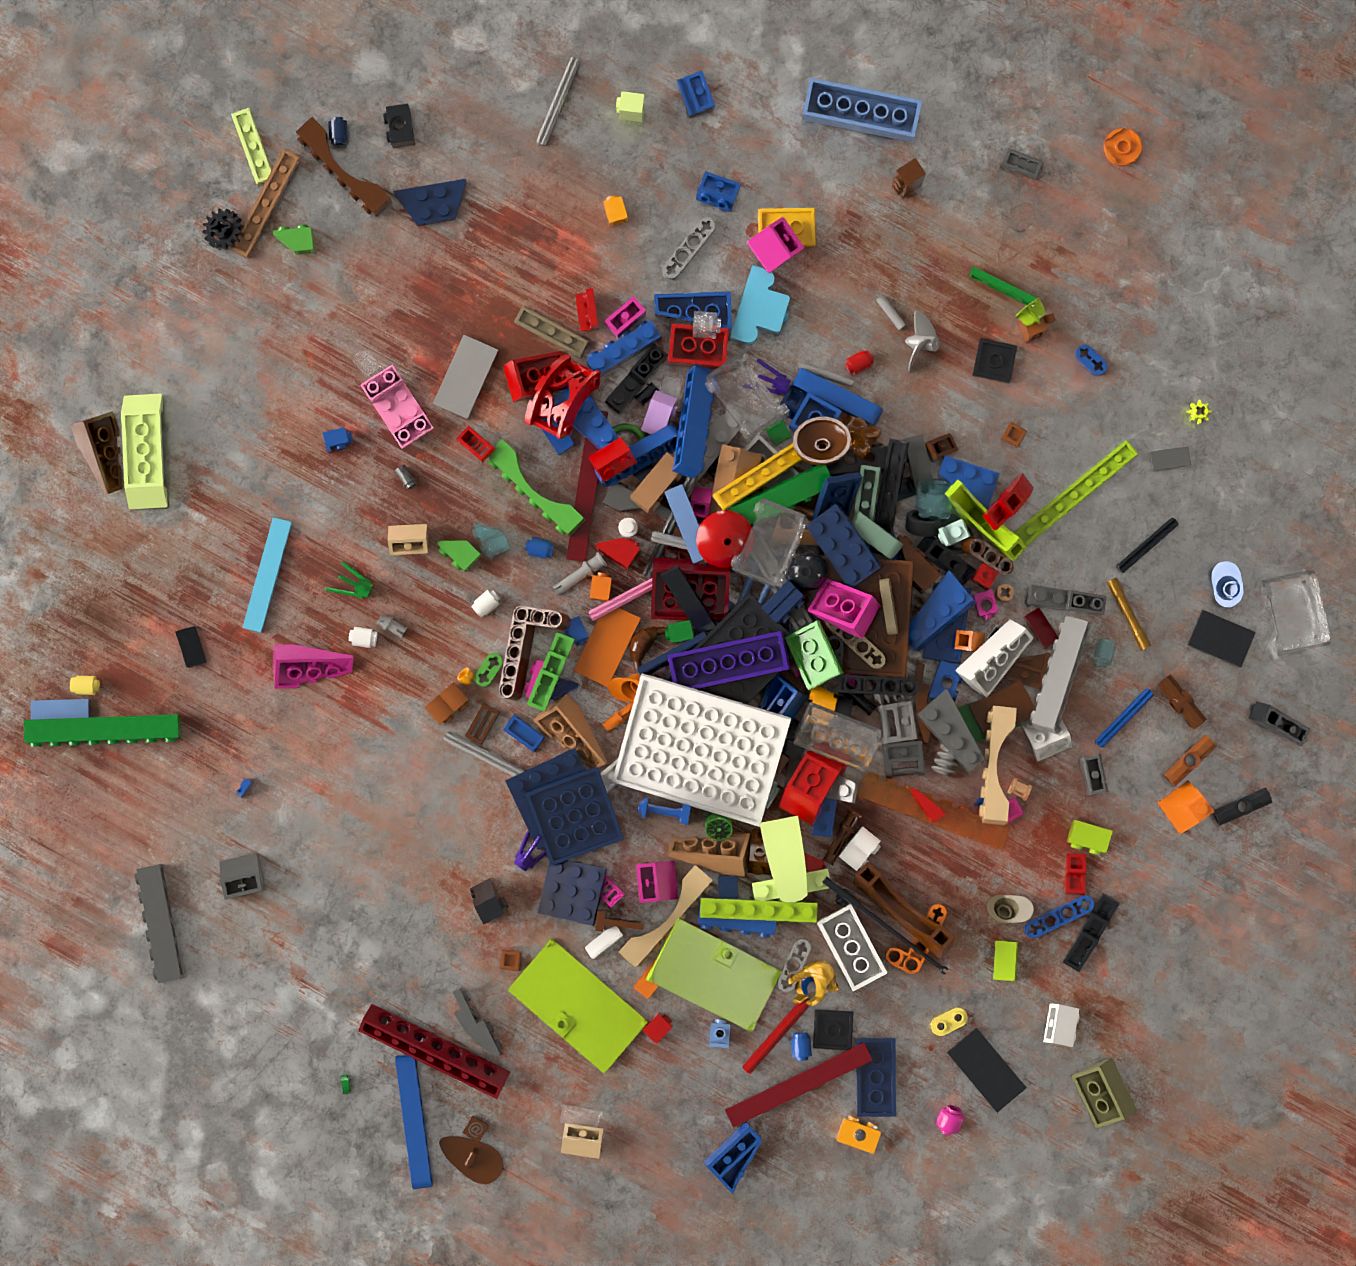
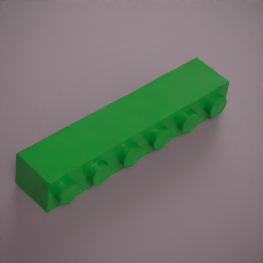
M817 465L739 501L727 510L741 514L747 519L751 527L757 526L766 517L769 519L774 518L783 509L788 511L795 508L798 502L803 501L805 503L814 499L813 495L821 492L824 480L830 477V473L826 465Z

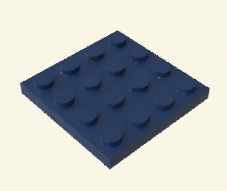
M575 747L505 780L533 841L540 836L525 792L585 771ZM540 839L536 846L538 850L544 848L542 839Z
M598 766L525 792L551 866L624 839Z

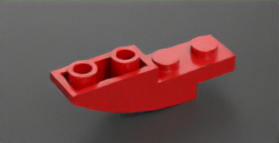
M1023 473L1018 475L999 495L1000 498L983 515L994 531L999 529L1008 518L1014 516L1030 497L1034 487Z

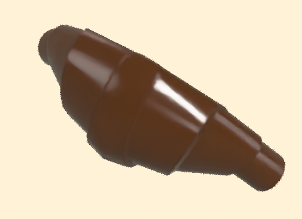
M664 626L642 628L632 636L628 650L635 671H637L638 667L642 666L641 660L644 659V656L657 639V635L665 634Z

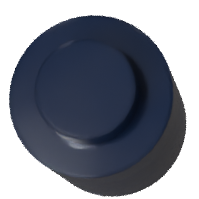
M332 117V120L328 121L331 145H346V140H348L347 121L343 120V117Z

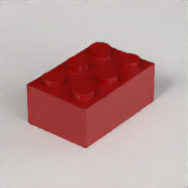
M672 324L668 365L693 367L696 364L707 369L725 370L729 329Z

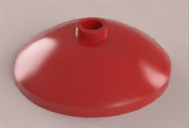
M730 510L717 511L707 516L700 524L696 535V545L700 555L706 562L719 568H730L742 563L749 556L754 544V533L750 523L741 514ZM729 538L730 543L728 545H725V539Z

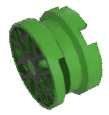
M710 812L709 816H706L705 830L709 838L720 841L727 839L731 835L732 818Z

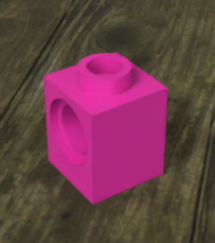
M993 590L972 595L977 601L974 605L978 618L983 617V620L994 618L998 608ZM984 600L988 601L991 605L988 611L981 608V602Z

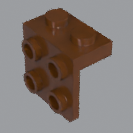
M754 828L751 832L748 873L772 875L761 829Z

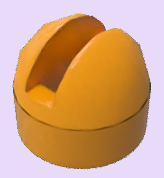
M469 668L463 669L458 675V680L465 685L471 684L470 680L475 679L473 672Z

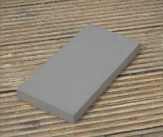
M463 335L433 401V405L468 420L499 350Z

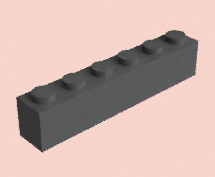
M163 864L136 869L135 881L140 886L141 891L138 893L140 904L143 903L144 907L142 918L144 923L147 922L148 928L145 931L146 939L151 944L149 955L151 961L154 960L155 968H153L154 979L158 980V983L182 979L184 974Z

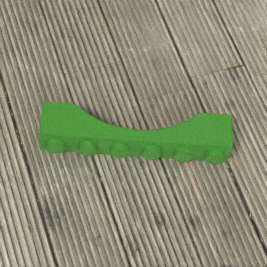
M503 439L494 447L495 450L488 457L490 459L488 463L495 470L499 467L504 472L501 476L509 483L513 481L517 485L515 489L522 496L524 494L529 496L531 499L528 502L535 509L540 507L544 511L542 515L549 522L553 520L557 524L555 528L563 536L566 533L571 536L586 521L571 505L552 502L537 494L528 485L522 474L518 454Z

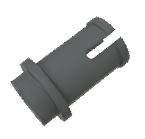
M404 464L401 465V469L398 467L395 472L403 482V487L410 490L417 485V479L412 477Z

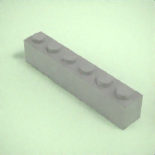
M1066 616L1065 620L1060 623L1059 632L1061 633L1059 639H1056L1054 642L1053 650L1055 651L1053 657L1049 658L1047 665L1049 670L1042 679L1043 689L1037 695L1036 710L1032 711L1030 721H1032L1035 729L1054 734L1057 733L1090 630L1088 621Z

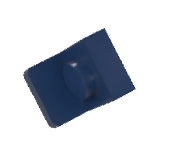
M790 385L777 412L793 420L807 393Z

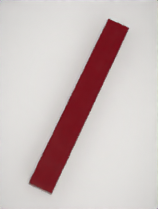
M601 411L605 418L608 419V412ZM586 437L574 509L586 521L570 536L566 560L577 562L586 561L598 477L588 457L599 451V449Z
M865 1042L725 1109V1112L734 1128L873 1059Z

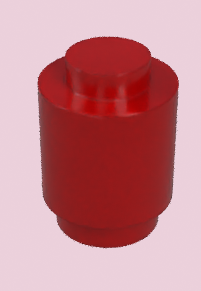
M861 350L848 357L844 365L849 374L857 375L870 368L871 364L874 363V359L868 350Z

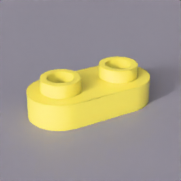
M952 1008L933 1018L930 1028L934 1034L944 1036L965 1025L968 1018L967 1013L962 1008ZM956 1014L961 1015L960 1021L954 1019ZM938 1023L944 1024L942 1030L937 1028Z

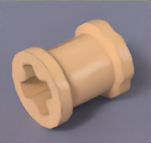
M1014 778L1007 793H1013L1021 797L1023 801H1026L1032 785L1027 786L1017 781V778Z

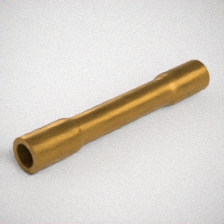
M1117 577L1108 581L1107 584L1114 598H1116L1140 650L1142 651L1150 647L1151 644L1127 601Z

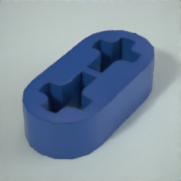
M1084 344L1075 351L1077 361L1091 374L1100 376L1106 371V361L1090 346ZM1086 349L1088 351L1087 356L1090 358V360L1085 356L1081 358V352L1079 350L1084 351ZM1091 361H1094L1096 364L1100 362L1102 364V371L1099 369L1095 371V365Z

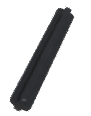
M1170 518L1117 565L1118 570L1122 573L1126 572L1179 525L1177 520Z

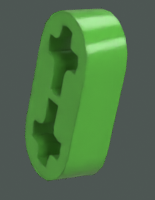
M489 654L475 675V681L479 686H489L503 665V659L499 654ZM498 657L499 665H494L491 670L488 669L491 665L490 658ZM488 670L489 674L487 675V678L489 679V681H484L483 683H480L481 679L479 678V675H484Z

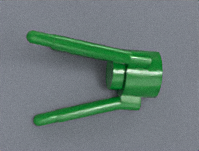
M342 562L341 565L360 580L355 582L342 575H339L338 578L355 586L354 590L357 592L325 587V590L355 596L360 599L363 597L368 598L373 584L370 583L369 579L362 576L345 562Z

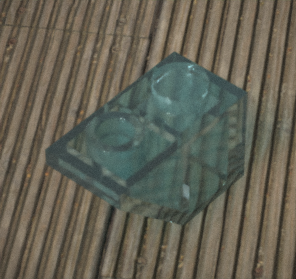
M478 522L473 523L475 528L472 529L476 540L480 539L483 544L480 549L484 557L488 556L491 560L511 550L501 530Z

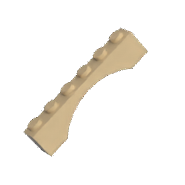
M993 706L991 711L987 713V723H990L989 730H986L985 735L988 749L985 748L984 759L987 760L986 767H983L982 779H985V786L981 788V798H984V801L979 809V817H982V823L1006 825L1008 822L1009 801L999 785L997 758L1002 743L1015 728L1017 708Z
M694 865L682 879L680 899L671 916L653 931L631 937L618 953L635 968L638 965L642 967L649 959L646 955L651 950L655 952L662 944L659 941L663 936L666 938L669 936L677 918L683 920L687 916L685 911L689 907L693 909L700 901L697 897L702 892L706 894L713 886L711 884L712 879Z

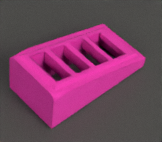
M606 875L605 880L607 882L604 884L602 892L609 885L612 888L605 895L602 893L601 898L611 908L625 894ZM616 891L617 894L609 901L608 897Z

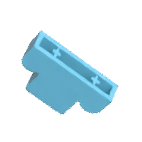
M752 265L730 341L749 346L757 340V329L779 335L783 322L787 323L790 311H787L790 297L770 290L774 285V275L772 272L768 274L764 268Z

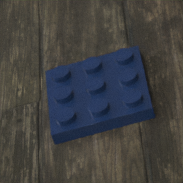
M570 860L552 866L549 862L538 913L594 926L607 869Z

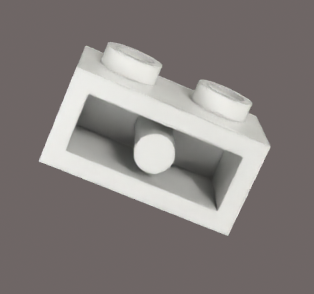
M1050 1004L1043 1042L1073 1047L1076 1040V1026L1080 1018L1079 1009L1060 1004Z

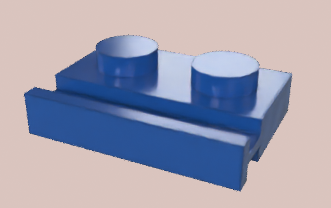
M702 71L676 80L689 117L715 108V103Z

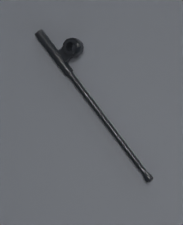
M827 876L824 878L822 883L837 893L835 902L838 905L845 907V905L850 903L856 909L859 908L936 966L942 974H946L943 969L949 970L946 966L940 965L865 908L859 900L853 897L849 890L840 887Z

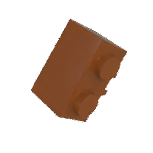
M1051 313L1040 319L1041 324L1034 323L1026 326L1020 320L1017 321L1025 343L1043 337L1048 330L1046 325L1053 323L1056 319L1054 314Z

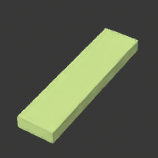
M250 108L231 115L256 184L261 185L266 182L272 168Z

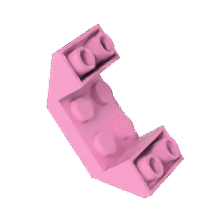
M393 364L361 384L362 389L401 449L434 429Z

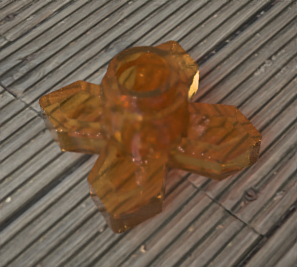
M847 415L843 420V424L851 434L853 453L865 458L870 450L868 442L877 441L881 435V428L872 424L867 426L862 418Z

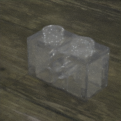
M694 311L693 337L716 339V333H720L721 318H717V313Z

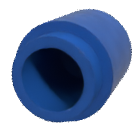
M532 536L531 540H527L525 551H529L528 555L542 559L551 558L554 543Z
M807 1032L794 1033L791 1039L793 1058H797V1061H807L808 1057L812 1056L811 1037L808 1036Z

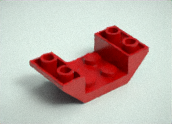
M817 741L806 752L788 782L779 808L794 816H798L799 819L813 826L822 811L820 806L838 776H842L851 759Z

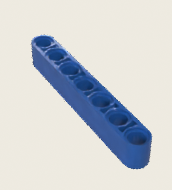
M408 1055L395 1056L412 1189L433 1187L417 1060Z

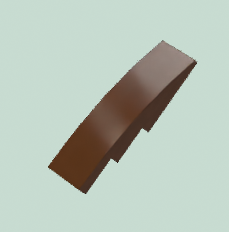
M917 663L914 680L917 681L919 688L917 693L914 694V702L923 743L927 744L929 742L930 730L918 718V713L929 705L927 704L930 685L922 684L925 664Z

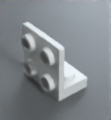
M1030 718L1021 722L1022 728L1032 745L1037 762L1072 748L1071 736L1062 718L1056 734L1035 729Z

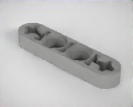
M702 218L664 264L663 275L666 279H676L715 230V223L711 218ZM709 222L711 229H706L703 232V235L705 236V238H703L700 233L696 232V230L701 232L703 229L702 224H707ZM691 237H698L700 244L692 246L689 243ZM681 251L687 252L688 259L685 261L679 260L677 257L678 253ZM675 259V261L682 266L680 268L679 265H677L675 267V274L671 273L670 275H668L667 268H672L674 266L675 262H673L672 260Z

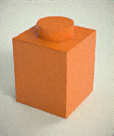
M597 573V576L593 575L590 591L591 600L609 601L612 578L608 577L609 574Z
M957 630L954 649L975 652L983 645L985 633Z

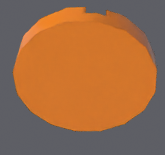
M1118 128L1113 130L1107 136L1104 143V153L1107 159L1117 166L1133 164L1139 158L1142 151V141L1139 135L1131 129Z

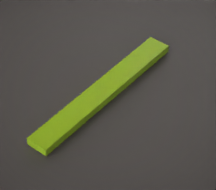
M1125 440L1013 533L1022 540L1025 546H1028L1138 455L1137 451Z

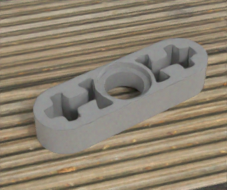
M805 939L795 941L778 979V987L783 992L792 991L797 983L795 982L791 987L787 986L784 989L781 981L786 980L788 977L787 974H784L787 970L790 974L798 973V971L803 969L810 953V943ZM802 942L806 943L805 947L807 948V951H802L800 955L804 957L803 961L798 957H792L793 953L798 954L797 944L801 945ZM797 960L800 963L797 971L789 969L790 961Z

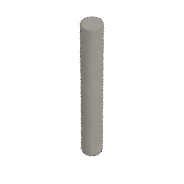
M799 362L797 368L805 369L817 376L851 387L854 379L803 362Z

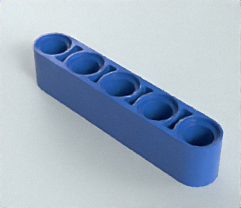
M802 368L799 369L791 385L807 394L809 392L838 408L843 413L873 427L876 426L883 412V408Z
M668 425L629 446L637 463L606 482H603L596 470H594L601 484L604 487H610L661 459L666 452L669 454L676 450L678 428L675 425Z

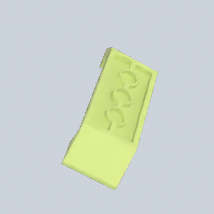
M163 394L130 395L123 398L121 421L124 487L129 510L168 508L167 488L164 487L161 426Z

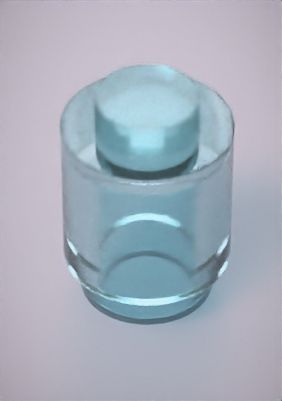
M1100 638L1096 644L1092 660L1096 662V666L1107 668V665L1110 666L1112 664L1116 648L1114 641Z

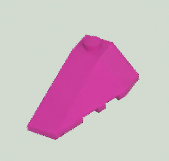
M294 644L274 645V689L300 687V684L309 681L312 684L320 678H334L352 673L353 655Z

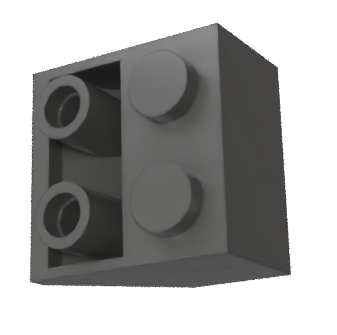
M258 853L219 861L220 881L225 900L266 890Z

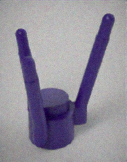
M757 359L759 364L778 376L775 379H771L761 374L758 375V378L772 383V388L775 389L750 385L741 386L743 389L780 395V393L786 394L791 380L786 379V375L779 373L762 360Z
M527 831L520 849L515 855L517 859L514 861V864L524 871H527L528 868L532 869L547 854L546 850H544L532 861L534 857L531 856V853L540 841L541 836L536 838L527 852H523L530 835L529 831Z

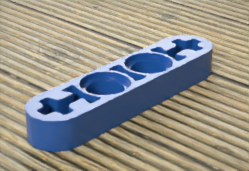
M1080 896L1028 921L1024 926V933L1030 938H1037L1091 912L1094 908V901L1089 896ZM1083 899L1089 901L1088 909L1080 908L1078 909L1080 913L1077 914L1076 908L1072 904L1076 903V906L1082 904ZM1065 907H1070L1073 910L1072 917L1065 918L1062 911ZM1049 915L1054 916L1056 920L1055 924L1051 927L1045 924V919ZM1041 919V923L1046 930L1042 931L1040 927L1036 929L1035 935L1032 932L1029 933V925L1037 926L1040 924L1038 920Z

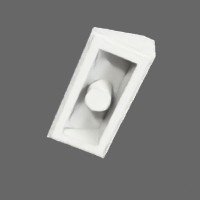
M611 926L590 942L585 949L590 957L595 959L623 937V933L618 927Z

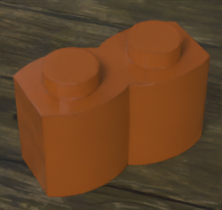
M453 682L425 706V709L439 725L442 723L447 725L454 719L452 715L456 711L462 712L469 706L467 702L470 699Z

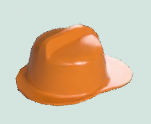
M632 674L627 678H613L608 683L610 694L620 701L634 702L641 675Z

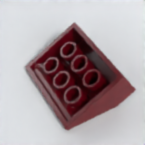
M653 558L651 619L689 620L661 577V573L679 565L715 622H721L728 615L730 568L715 567L705 560L693 563L692 559Z

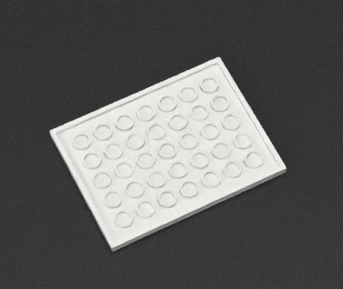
M642 673L612 782L760 827L791 718Z

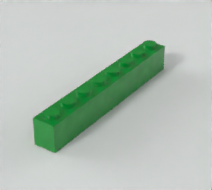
M178 714L24 720V743L30 744V747H42V743H49V746H61V742H68V746H78L80 742H88V745H99V741H107V744H119V740H126V744L138 743V740L144 739L145 743H157V739H164L165 742H176V738H182L181 715Z

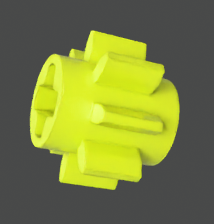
M1198 400L1197 405L1191 403L1190 407L1192 410L1187 411V414H1191L1192 417L1190 421L1197 420L1198 425L1201 423V419L1207 422L1209 418L1206 415L1212 413L1207 408L1209 403L1201 404V400ZM1202 409L1201 414L1198 416L1196 414L1197 410Z

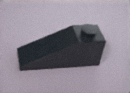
M934 536L924 537L917 545V548L947 572L951 571L964 585L976 571L975 568Z
M1256 701L1249 716L1250 720L1300 746H1303L1310 731V728L1275 707Z

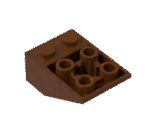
M900 534L896 539L904 544L899 550L901 560L914 561L912 586L922 595L941 576L939 574L940 569L934 563L929 564L925 560L927 556L920 549L916 551L911 546L913 542L906 535L902 536Z

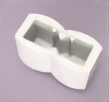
M862 826L838 857L857 871L869 862L867 858L871 853L875 855L880 849V840Z

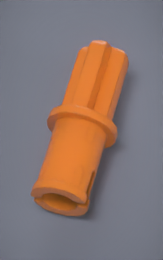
M633 702L620 711H615L616 714L602 722L608 733L621 723L624 724V721L630 717Z

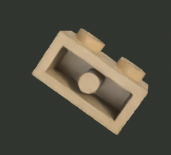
M427 524L388 526L390 555L428 553L429 538Z
M565 1123L561 1153L599 1159L604 1129Z

